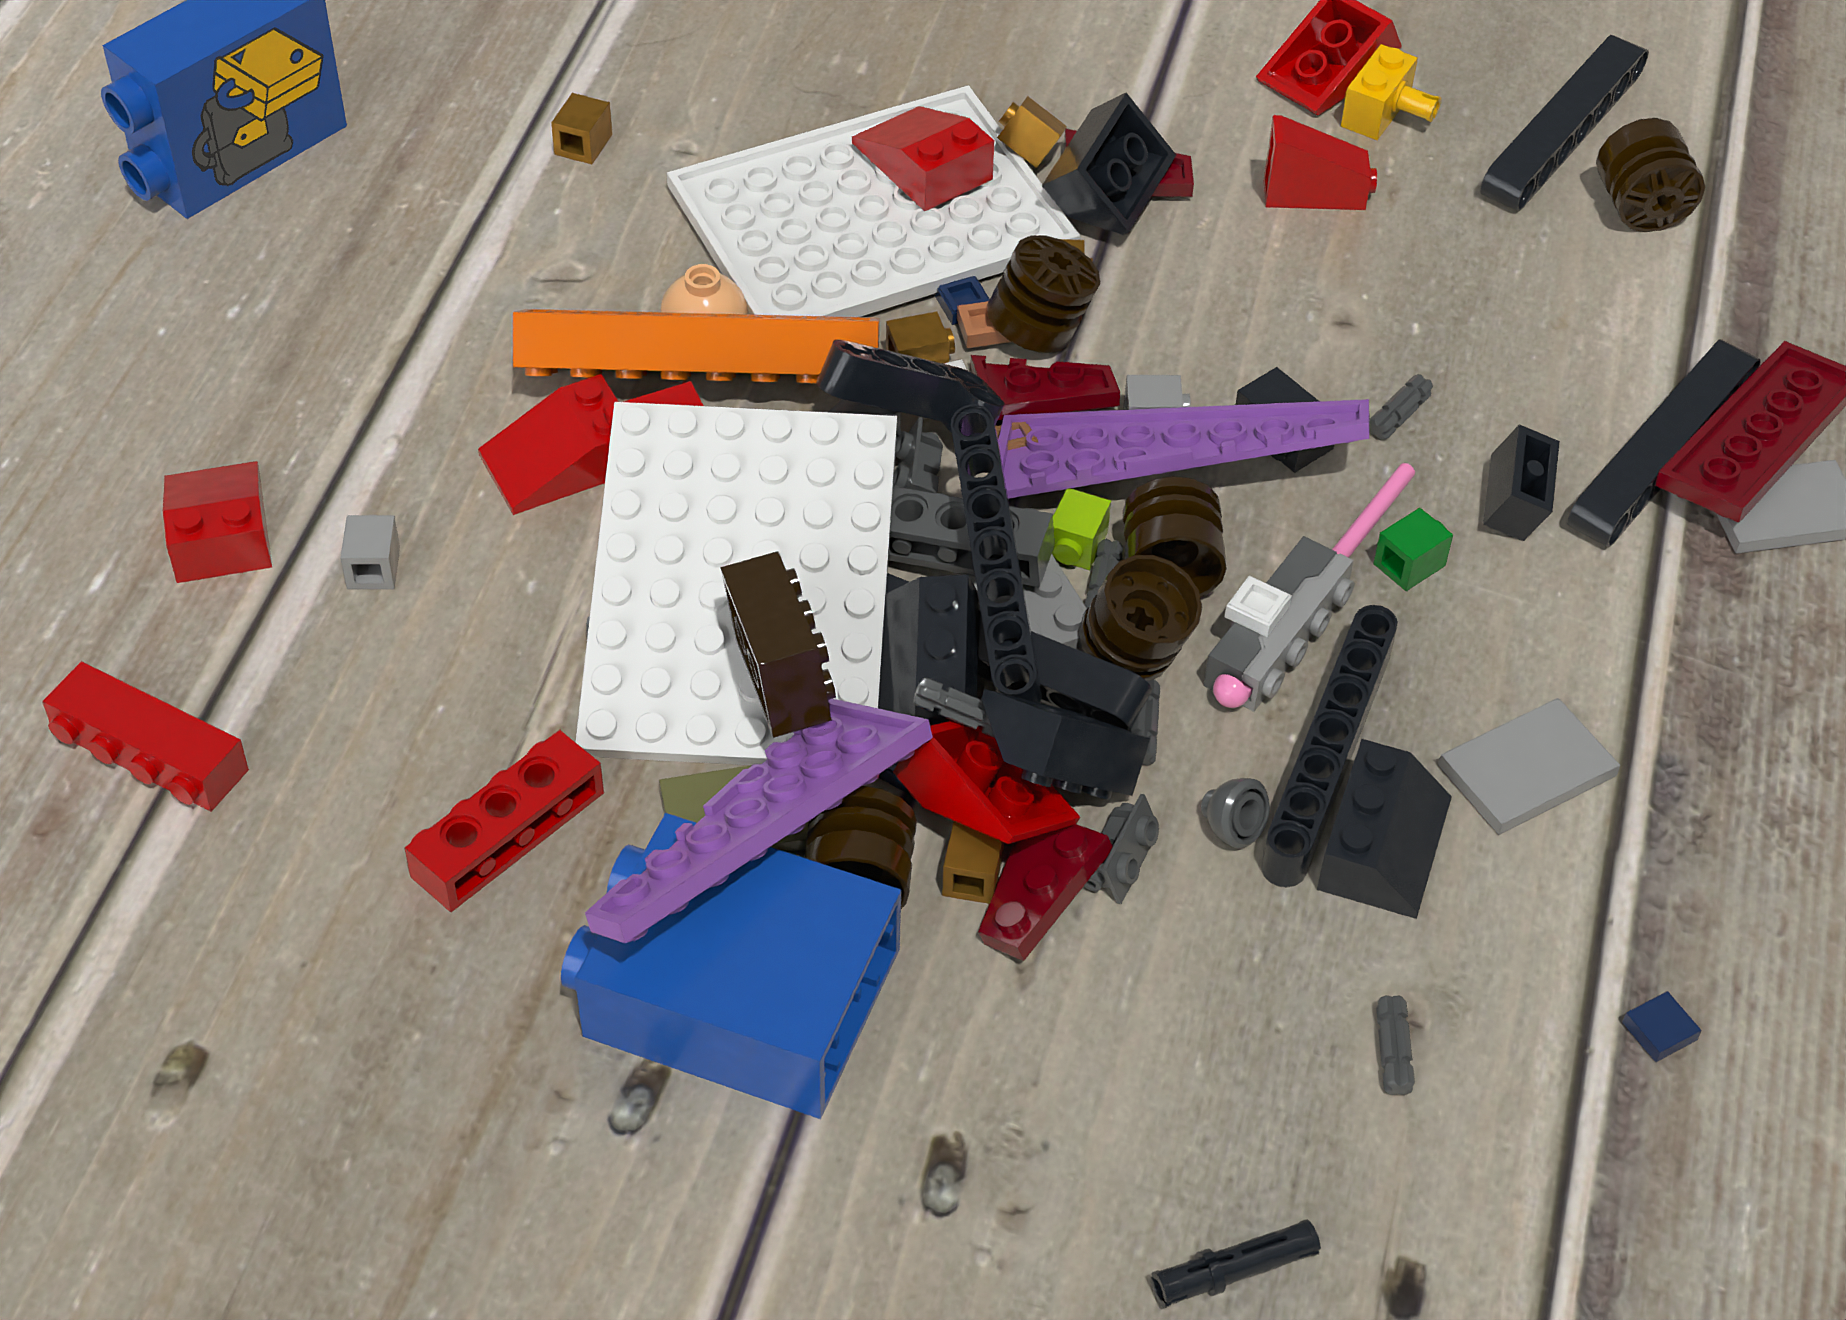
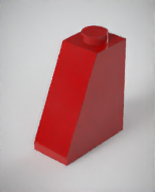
M1273 115L1263 179L1265 205L1268 208L1366 210L1368 194L1376 192L1377 169L1370 168L1368 150L1282 115Z

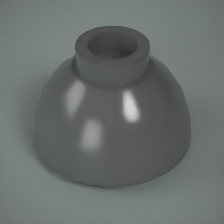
M1251 778L1231 779L1220 785L1217 789L1209 790L1203 797L1201 804L1202 814L1205 818H1208L1209 825L1215 835L1224 843L1235 848H1245L1255 842L1267 824L1270 810L1269 798L1264 785L1260 781Z

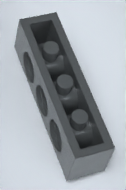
M893 485L888 560L975 576L963 498L948 496L943 493L906 489ZM1010 506L1023 584L1040 587L1055 546L1053 513ZM988 513L983 515L981 518L988 519L994 517L996 514ZM995 554L987 560H998L1004 555Z

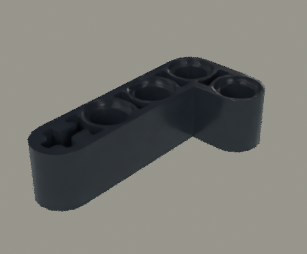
M840 339L833 341L816 381L817 386L821 390L834 397L941 421L951 433V419L954 413L961 407L969 404L984 406L991 412L994 424H996L1005 404L983 379L966 369ZM974 433L969 435L968 437H976L981 435L982 433Z

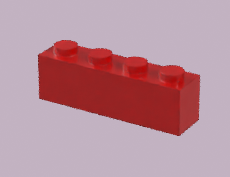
M82 661L42 701L49 720L48 727L51 733L65 744L75 743L89 750L101 762L105 764L113 762L129 770L139 781L145 784L153 782L169 790L176 799L184 804L191 805L194 803L212 812L249 771L241 739Z

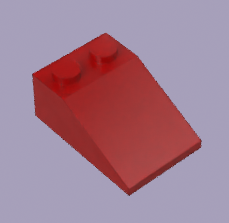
M1319 0L1256 75L1257 81L1305 109L1320 115L1346 97L1348 86L1381 44L1399 50L1402 45L1393 20L1359 1Z
M918 106L852 136V144L923 211H927L993 180L995 140L968 117Z
M602 374L558 388L478 448L481 460L513 515L605 483L611 431L603 408L613 405L618 400Z
M258 461L164 476L163 519L165 538L177 583L272 568Z
M954 721L930 726L933 738L915 749V753L910 758L899 761L893 771L908 789L910 795L923 808L1007 844L1075 825L1081 818L1052 784L1051 787H1046L1022 779L1023 769L1004 762L996 738L983 734L981 732L982 727L980 726L974 730Z

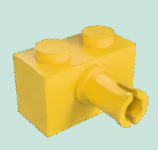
M1381 44L1347 88L1341 127L1378 140L1400 110L1432 122L1440 108L1441 97L1412 88L1418 57L1404 53L1397 48Z

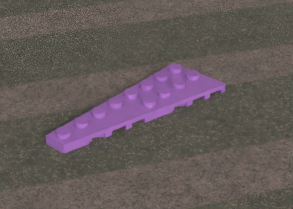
M1369 399L1004 415L998 442L1008 499L1369 439ZM1026 422V424H1029L1032 431L1026 436L1027 446L1008 450V440L1025 437L1020 429L1012 430V423ZM1033 436L1037 437L1039 443L1032 441L1031 438Z
M837 699L828 700L832 721L795 731L788 741L783 743L773 742L766 748L767 760L762 764H753L749 769H743L704 804L705 816L694 826L690 823H683L675 831L678 841L669 849L651 852L645 858L647 869L640 875L633 874L626 880H620L585 912L590 931L623 943L635 941L643 937L648 932L649 927L667 915L683 910L691 899L706 889L725 882L730 873L748 861L756 860L765 855L768 850L767 848L785 836L801 831L805 827L806 822L824 810L838 806L842 803L845 796L860 786L877 780L879 774L894 763L910 758L915 753V749L933 738L929 720Z

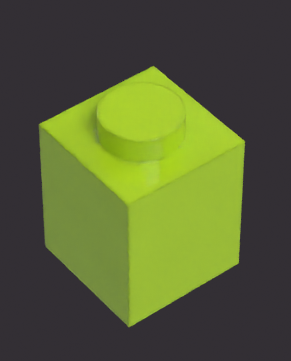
M1071 488L1066 489L1053 515L1055 546L1052 555L1056 561L1090 571L1097 557L1098 544L1106 538L1108 533L1111 500Z

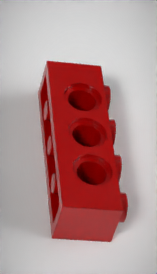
M558 730L545 741L536 743L530 748L527 755L507 770H501L496 773L486 786L470 798L459 801L449 814L429 829L421 830L413 837L411 842L404 847L410 877L449 912H453L604 794L601 763L561 730Z

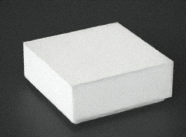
M1248 576L1227 604L1225 618L1268 637L1290 607L1292 595Z

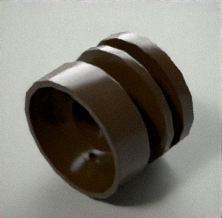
M1659 118L1636 120L1622 126L1610 135L1599 149L1596 160L1599 176L1607 192L1611 195L1612 202L1618 211L1621 221L1630 229L1640 232L1664 230L1680 223L1691 215L1702 201L1705 191L1703 175L1699 168H1697L1694 158L1689 154L1688 147L1680 131L1670 121Z
M1046 235L1028 236L1019 241L1004 269V275L999 280L987 304L988 317L995 329L1014 344L1038 353H1056L1068 346L1082 320V314L1085 313L1100 285L1099 271L1092 260L1081 250L1061 239Z
M1174 476L1154 479L1137 487L1126 499L1122 511L1124 537L1126 540L1125 559L1134 555H1155L1172 561L1190 576L1199 590L1200 597L1211 593L1223 581L1227 570L1225 545L1222 536V510L1218 495L1202 482L1192 478Z
M1134 555L1119 561L1109 572L1100 586L1097 595L1083 614L1079 629L1082 649L1087 654L1127 669L1147 681L1162 676L1199 624L1203 607L1198 588L1184 570L1172 561L1155 555Z
M860 786L845 796L841 804L832 809L824 810L809 820L806 837L807 847L804 858L901 889L902 909L906 905L910 893L911 858L915 845L914 836L917 819L912 807L899 796L883 789Z

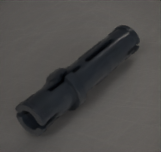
M1305 1219L1289 1227L1215 1252L1211 1249L1201 1250L1196 1253L1195 1259L1160 1271H1154L1151 1273L1152 1288L1157 1301L1163 1308L1206 1292L1210 1296L1223 1293L1226 1285L1268 1272L1309 1256L1319 1255L1320 1252L1318 1250L1321 1249L1320 1240L1313 1224L1308 1219Z

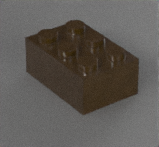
M778 551L720 567L735 640L773 738L832 721L828 700L836 698V693L829 670H822V664L829 662V654L822 633L812 634L811 630L816 629L808 600L800 602L798 600L799 597H802V590L795 569L786 570Z

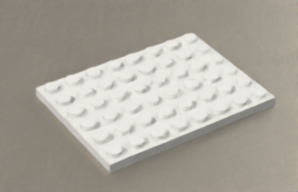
M969 85L667 172V185L721 273L730 278L742 290L748 314L861 317L937 293V288L943 284L971 276H976L980 280L1002 273L1019 241L1028 236L1046 235L1057 239L1080 240V234L1042 187V183L1025 160L997 138L1002 129ZM918 106L968 117L995 140L993 180L927 211H923L852 144V136Z
M614 402L576 733V743L593 757L753 765L761 764L767 760L765 749L773 742L783 743L788 741L794 735L793 732L773 738L735 640L720 567L776 551L779 552L786 570L794 568L797 573L802 590V597H799L798 600L799 602L808 600L815 620L816 629L811 630L812 634L821 632L825 640L829 662L822 664V670H829L836 693V698L834 699L878 708L897 416Z

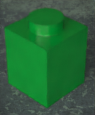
M1419 507L1380 532L1373 564L1403 590L1408 591L1446 566L1453 534L1440 521L1435 520Z

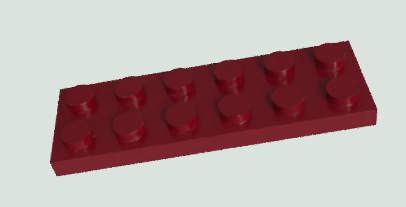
M1784 341L1659 470L1655 486L1669 491L1679 498L1707 508L1722 517L1740 523L1845 408L1846 366Z

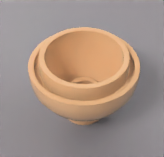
M698 264L690 267L685 275L678 278L667 289L662 299L660 312L748 314V309L743 292L739 286L727 276L719 273L715 267L708 264Z

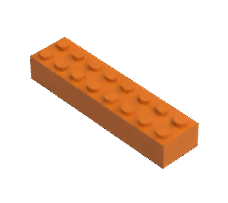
M523 309L513 312V367H525V376H552V374L558 373V368L570 369V377H593L602 374V369L615 370V378L626 379L643 378V376H647L648 370L661 371V379L686 380L688 377H691V372H706V380L732 381L733 378H736V373H751V381L778 382L780 374H796V382L816 383L834 340H846L879 348L880 318Z

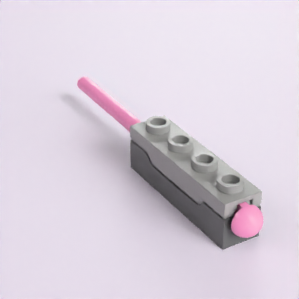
M1407 463L1400 464L1333 549L1305 536L1301 538L1266 582V584L1292 595L1290 607L1268 637L1234 622L1210 652L1207 660L1204 686L1213 691L1216 700L1221 705L1228 708L1243 706L1254 712L1266 696L1273 698L1282 685L1285 671L1288 667L1292 666L1295 668L1300 664L1307 651L1308 641L1313 635L1320 637L1331 619L1332 610L1336 605L1343 607L1350 598L1355 583L1350 580L1354 560L1349 557L1414 477L1415 470L1411 465Z

